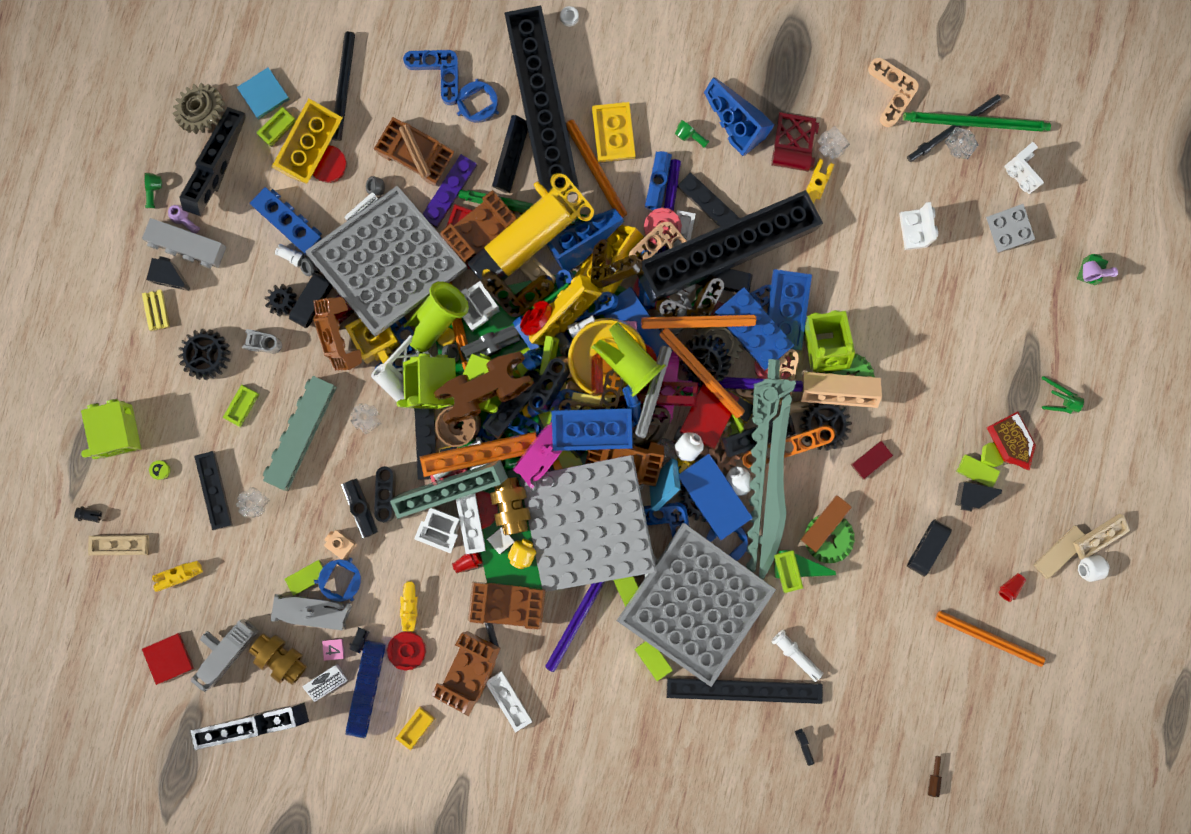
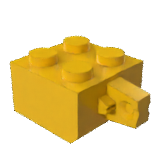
M360 318L345 326L355 347L360 349L362 359L366 364L380 359L384 364L389 358L388 355L392 353L391 351L400 346L390 327L375 337Z

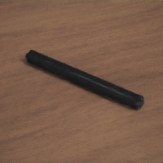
M349 31L344 33L334 113L342 117L332 137V140L335 141L342 140L355 34Z

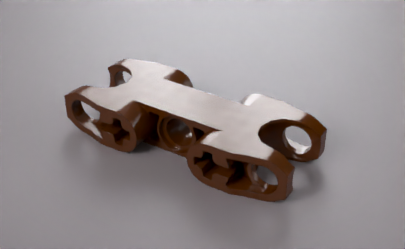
M515 352L494 358L486 364L489 372L472 380H469L468 375H460L447 381L434 392L435 398L439 400L450 397L454 398L453 408L443 416L444 422L450 424L468 420L481 413L480 403L497 395L500 401H508L519 396L532 386L534 381L530 376L513 378L514 368L525 359L523 353Z

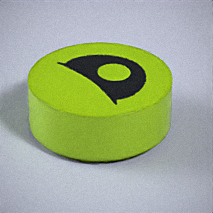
M154 461L149 467V474L154 479L163 480L169 476L170 466L164 461Z

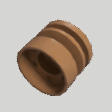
M451 406L444 409L438 415L435 422V431L438 438L444 444L451 447H460L477 437L481 429V418L478 414L468 420H462L464 424L460 428L457 427L459 422L447 424L444 422L443 416L453 408Z

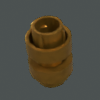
M517 477L508 478L502 484L494 486L495 492L490 493L492 505H499L500 513L495 514L497 526L502 525L504 535L527 531L526 520L531 519L529 508H523L521 501L527 498L525 488L519 487Z
M264 633L261 634L249 649V653L256 657L253 664L261 670H265L267 667L273 670L270 677L279 684L286 680L291 685H294L307 668L300 661L303 655L294 648L289 651L285 650L283 647L286 642L277 635L270 638Z

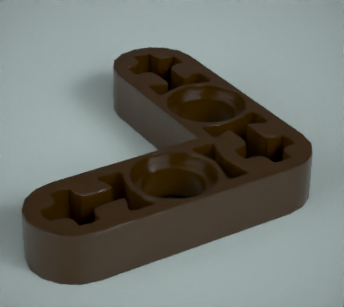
M602 239L593 249L591 282L598 288L606 287L638 273L642 268V262L635 255H630L612 263L613 246L606 239Z
M488 271L482 277L484 288L512 317L522 315L535 303L549 295L554 289L553 280L548 275L538 277L517 294L511 290L496 272ZM489 278L491 280L494 279L495 285L497 286L496 288L491 282L488 283ZM543 282L546 283V284L548 283L549 286H548V287L542 286V283H543ZM505 290L508 292L507 297H498L500 291ZM529 292L535 294V297L531 300L525 299V295ZM510 301L514 306H518L517 310L514 308L512 309L511 304L509 303Z
M717 276L708 277L692 308L670 298L663 297L657 301L656 310L665 317H675L681 309L686 310L684 316H710L724 289V282ZM712 283H716L717 287H711ZM705 298H709V305L702 307V301ZM663 305H669L673 308L672 311L666 308L663 309Z
M610 369L605 377L600 405L566 398L560 402L559 410H565V408H562V405L566 406L567 403H570L572 408H576V404H579L578 410H582L583 407L606 409V407H602V404L615 406L614 409H617L623 379L620 377V380L615 382V387H619L618 390L606 388V385L611 386L612 383L609 375L612 376L613 373H616L613 369ZM607 392H614L616 395L615 401H606L605 394Z

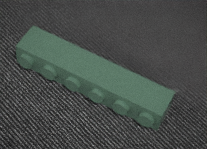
M315 376L307 380L304 387L306 391L303 396L299 397L296 404L298 408L295 414L292 413L288 420L290 425L287 431L282 433L280 446L272 453L271 459L273 460L271 465L267 466L263 473L264 482L284 491L289 490L337 389L333 384Z
M501 460L400 493L390 502L398 519L500 485L508 477Z

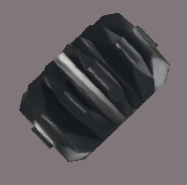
M281 284L280 289L277 285H274V291L270 289L267 291L270 296H265V300L269 301L265 306L271 308L270 313H277L279 317L283 313L289 316L288 310L292 311V305L296 304L297 300H294V298L297 297V294L292 293L293 289L291 287L286 288L284 284ZM280 297H283V298H284V299L282 300V302H283L282 304L279 303V302H280Z

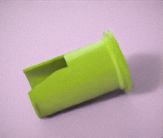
M443 281L433 283L430 287L428 298L403 326L416 327L410 346L417 351L427 352L456 318H462L468 313L469 306L465 296L459 289Z
M618 321L609 331L619 350L601 339L591 348L632 389L631 396L634 397L666 365L657 364Z

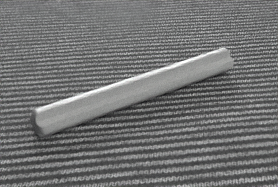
M662 346L656 363L665 364L666 366L650 382L635 432L638 437L645 438L647 436L672 352L670 347Z

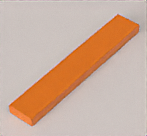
M536 432L420 456L423 475L426 477L522 456L537 438Z

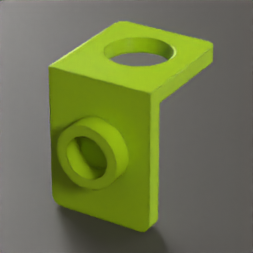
M732 414L728 420L731 421L732 431L728 436L744 430L742 419L740 417L736 418Z

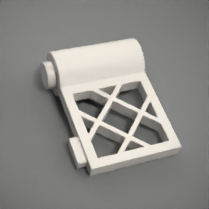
M411 335L384 364L379 365L371 374L372 379L396 402L404 399L403 362L407 361V357H414L423 353L430 354L428 351L419 353L417 350H415V354H407V347L413 338ZM397 358H402V368H395L392 363Z

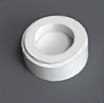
M567 6L562 9L560 20L565 26H574L579 20V13L576 8Z

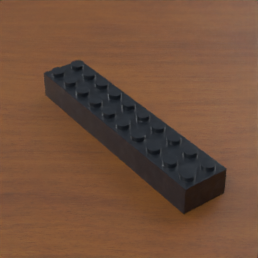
M542 6L504 12L538 182L549 192L553 188L550 183L551 177L556 173H562L579 190ZM558 177L555 180L556 187H562L565 183L563 177Z
M804 190L641 261L643 264L642 268L636 274L652 304L663 297H668L704 281L710 276H715L816 231L823 224V221L808 192Z

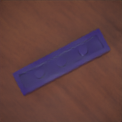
M460 154L422 214L436 228L439 227L458 197L460 190L463 189L477 167V163Z

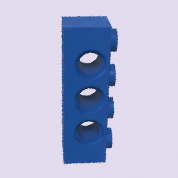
M264 187L250 204L307 256L305 251L322 240L320 237L322 233L314 226L311 229L307 225L309 221L301 214L297 216L293 213L294 208L287 201L282 203L279 200L281 196L274 189L269 191ZM278 205V210L271 212V207ZM288 217H292V222L288 225H285V219ZM301 230H306L305 236L298 237V233Z

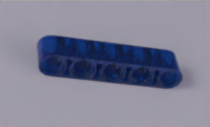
M366 640L364 643L345 735L363 739L367 736L386 644L370 640Z

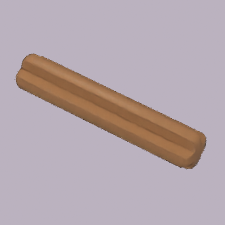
M409 125L401 126L399 128L400 133L421 178L430 176V171Z

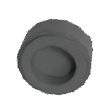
M376 176L369 177L366 182L367 193H374L376 196L383 195L385 191L383 179Z
M309 257L301 259L300 268L306 276H312L315 272H320Z
M448 344L443 347L441 355H448V358H455V362H458L460 358L458 347L455 344Z

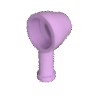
M173 205L169 208L168 216L173 223L184 224L192 233L196 234L199 232L200 228L188 219V212L183 211L181 205ZM175 210H178V213L176 215H173V212Z
M1090 261L1083 265V279L1086 282L1101 277H1116L1118 275L1116 267L1101 269L1095 261Z

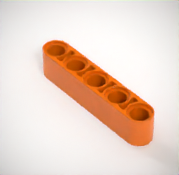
M823 425L787 437L785 442H791L794 445V449L790 452L785 450L784 458L830 443L835 437V430L829 425ZM824 429L829 430L831 438L823 439L820 434L821 431ZM803 436H810L813 441L812 444L808 446L803 444ZM751 450L747 451L742 459L743 464L747 468L753 465L747 459L748 455L752 454ZM768 456L766 457V464L770 461Z

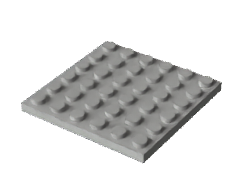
M398 186L305 251L307 256L375 337L424 302L430 295L429 290L433 283L437 281L449 283L467 270L466 264Z
M633 455L546 472L537 481H533L531 477V483L534 484L533 489L528 486L522 477L520 478L521 487H524L527 498L524 501L526 508H529L531 519L528 521L533 545L536 550L541 585L545 592L657 571Z
M683 523L655 563L657 571L646 576L616 621L712 687L776 589Z

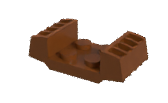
M392 117L373 149L378 155L388 161L392 159L420 175L399 130L401 126L407 123ZM409 125L430 171V176L423 178V180L435 186L455 151Z
M493 190L482 198L483 202L458 223L454 226L450 223L440 232V236L465 264H468L472 257L518 219Z
M343 297L314 300L316 315L313 320L324 356L330 359L335 371L351 370L362 363L360 349H344L345 341L340 336V325L334 316L336 313L348 310Z
M651 442L649 450L633 445L631 449L588 450L585 464L633 455L639 485L656 486L665 455L664 446Z
M472 581L468 621L481 624L487 622L523 626L526 629L539 630L542 628L545 589Z
M467 631L460 634L455 644L460 649L443 684H436L432 697L469 717L494 669L501 648Z

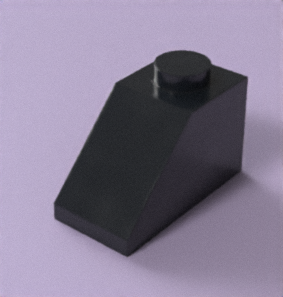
M159 256V259H151L147 281L171 288L190 290L189 285L177 266L170 262L171 259Z
M961 482L958 486L955 505L961 506L960 510L972 512L973 509L981 508L1002 494V489Z

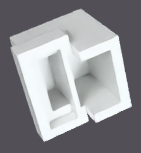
M481 281L468 290L465 288L461 291L469 306L468 313L463 319L472 331L500 312L497 304L484 288Z
M430 508L425 521H421L414 539L452 553L458 537L456 533L460 526V519Z

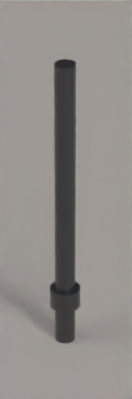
M995 95L967 116L981 115L1001 101L1000 95ZM952 125L927 143H922L918 146L917 150L907 156L908 161L913 162L921 155L925 156L931 151V148L963 126Z

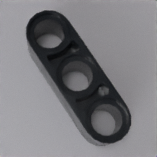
M729 269L715 275L724 282L723 290L738 293L742 288H745L750 292L753 277L750 273ZM706 280L701 281L697 284L703 286ZM712 283L711 287L716 288L717 284Z
M318 272L312 275L290 312L289 319L304 328L310 326L316 314L314 300L326 299L332 288L331 283L324 275Z
M554 358L549 362L529 398V406L540 414L549 411L569 376V366L563 360ZM563 365L561 372L556 373V367ZM549 382H553V387L550 390H546V385ZM543 399V405L537 408V401Z
M386 466L380 467L376 471L374 515L376 520L383 523L392 521L395 515L390 501L395 497L396 473L392 468ZM388 470L390 478L384 481L381 477L382 472ZM387 489L390 492V496L388 499L383 500L381 492ZM386 508L389 511V516L386 519H382L380 512Z
M934 519L910 557L907 567L925 577L947 542L952 529Z

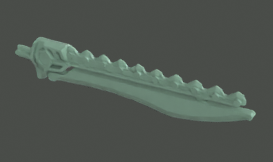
M768 359V378L754 384V417L752 419L754 424L758 425V428L752 433V438L757 441V444L751 450V453L757 460L750 467L751 472L756 474V477L750 482L751 489L755 491L749 499L750 505L754 507V510L750 513L753 518L750 522L754 523V525L747 532L749 538L753 539V542L747 547L748 554L752 555V558L746 564V567L751 572H755L758 544H762L759 578L762 580L772 565L774 555L777 554L787 514L784 495V452L792 402L790 392L794 390L796 381L779 379L780 359ZM782 397L780 415L773 421L762 536L759 533L770 420L778 413L780 398Z

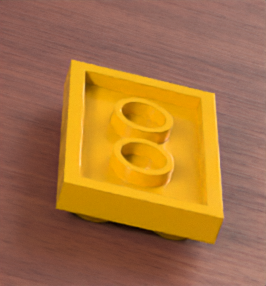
M629 102L592 106L598 163L635 159Z

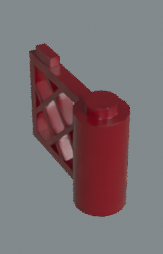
M779 112L771 166L809 172L810 168L813 169L815 157H812L814 134H818L819 123L816 122V118ZM782 119L790 120L793 126L786 130L782 125ZM803 122L811 123V129L807 132H804L799 126ZM794 128H796L801 134V136H799L796 139H794L789 133ZM784 135L791 141L787 145L779 144V139ZM804 138L808 142V148L800 147L797 142Z

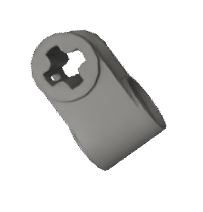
M246 329L247 337L245 345L242 346L243 349L276 354L281 350L282 342L279 338L271 334ZM270 340L275 341V344L272 348H268V342Z

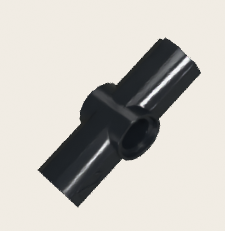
M356 478L341 484L350 506V512L355 518L362 538L378 533V528L370 511V505L365 499L358 479ZM359 503L364 505V511L361 514L356 512V506Z

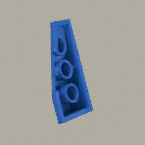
M716 77L712 78L704 94L713 111L717 112L721 120V127L725 128L729 135L728 140L730 144L742 156H745L766 139L775 125L751 103Z
M614 208L593 215L589 221H575V225L566 227L546 245L561 269L570 271L593 253L594 246L600 240L607 239L624 223V219Z

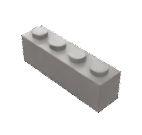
M152 218L149 219L142 237L150 248L156 250L159 247L163 248L165 253L176 256V254L183 255L182 258L190 262H194V260L200 261V265L210 269L212 266L219 268L226 246L220 242Z

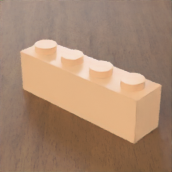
M804 372L801 379L803 382L801 402L878 408L882 398L881 378Z

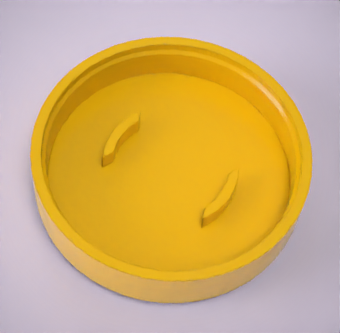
M601 318L589 322L576 333L570 345L568 353L570 373L580 388L596 397L601 398L606 374L612 368L591 347L601 339L619 350L609 331L615 323L619 321V324L646 351L645 343L638 331L619 319ZM613 373L612 376L609 375V378L612 379L611 386L606 385V388L618 390L619 387H615V382L620 380V377H617V373ZM624 380L622 383L620 396L624 395L622 389L625 386H627V383ZM607 392L605 394V398L616 397L614 392Z

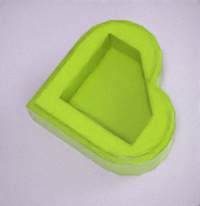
M992 442L985 444L982 448L981 463L991 467H998L1003 464L1004 461L996 445Z

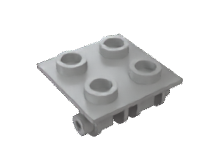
M1024 204L986 217L998 253L1035 240Z

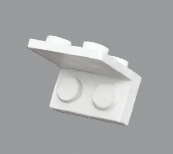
M1034 142L1004 166L1008 175L1015 178L1019 183V187L1028 194L1044 183L1027 163L1035 155L1033 151L1038 148Z
M926 202L920 210L899 213L905 250L927 248L936 240L938 228L934 225L935 209L931 206V202Z

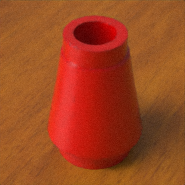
M478 552L465 553L452 563V567L458 574L478 568L482 564V559Z
M1017 573L1000 586L999 595L1008 602L1016 600L1026 582L1025 577Z

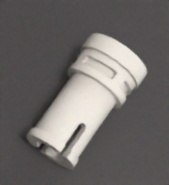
M279 244L278 247L280 249L276 248L275 255L288 260L289 263L299 268L300 261L305 258V254L297 250L293 251Z
M594 316L579 323L575 322L568 325L571 336L574 338L583 326L594 321Z

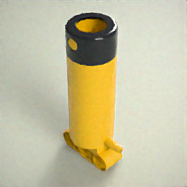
M562 173L554 174L550 180L553 188L549 192L536 181L533 186L542 198L468 261L469 267L481 281L483 275L488 271L496 272L504 281L576 218L582 221L592 219L594 215L593 207L566 175ZM558 177H563L565 180L562 187H556L555 180ZM570 192H576L577 199L574 202H569L567 199ZM582 207L589 208V214L585 217L580 215ZM489 278L488 283L491 282L496 288L497 286L495 285L494 279L491 280Z

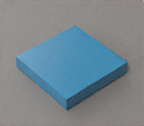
M268 67L237 87L258 120L290 100Z
M673 458L660 469L656 486L649 485L652 510L658 511L680 490L678 462Z

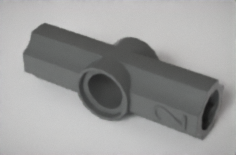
M512 325L495 333H487L477 341L462 346L460 350L464 360L468 363L471 354L491 356L501 351L502 348L517 343L520 340L519 334Z

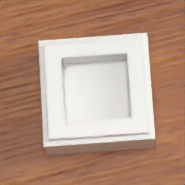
M502 527L487 539L499 554L515 542L510 535L503 534Z

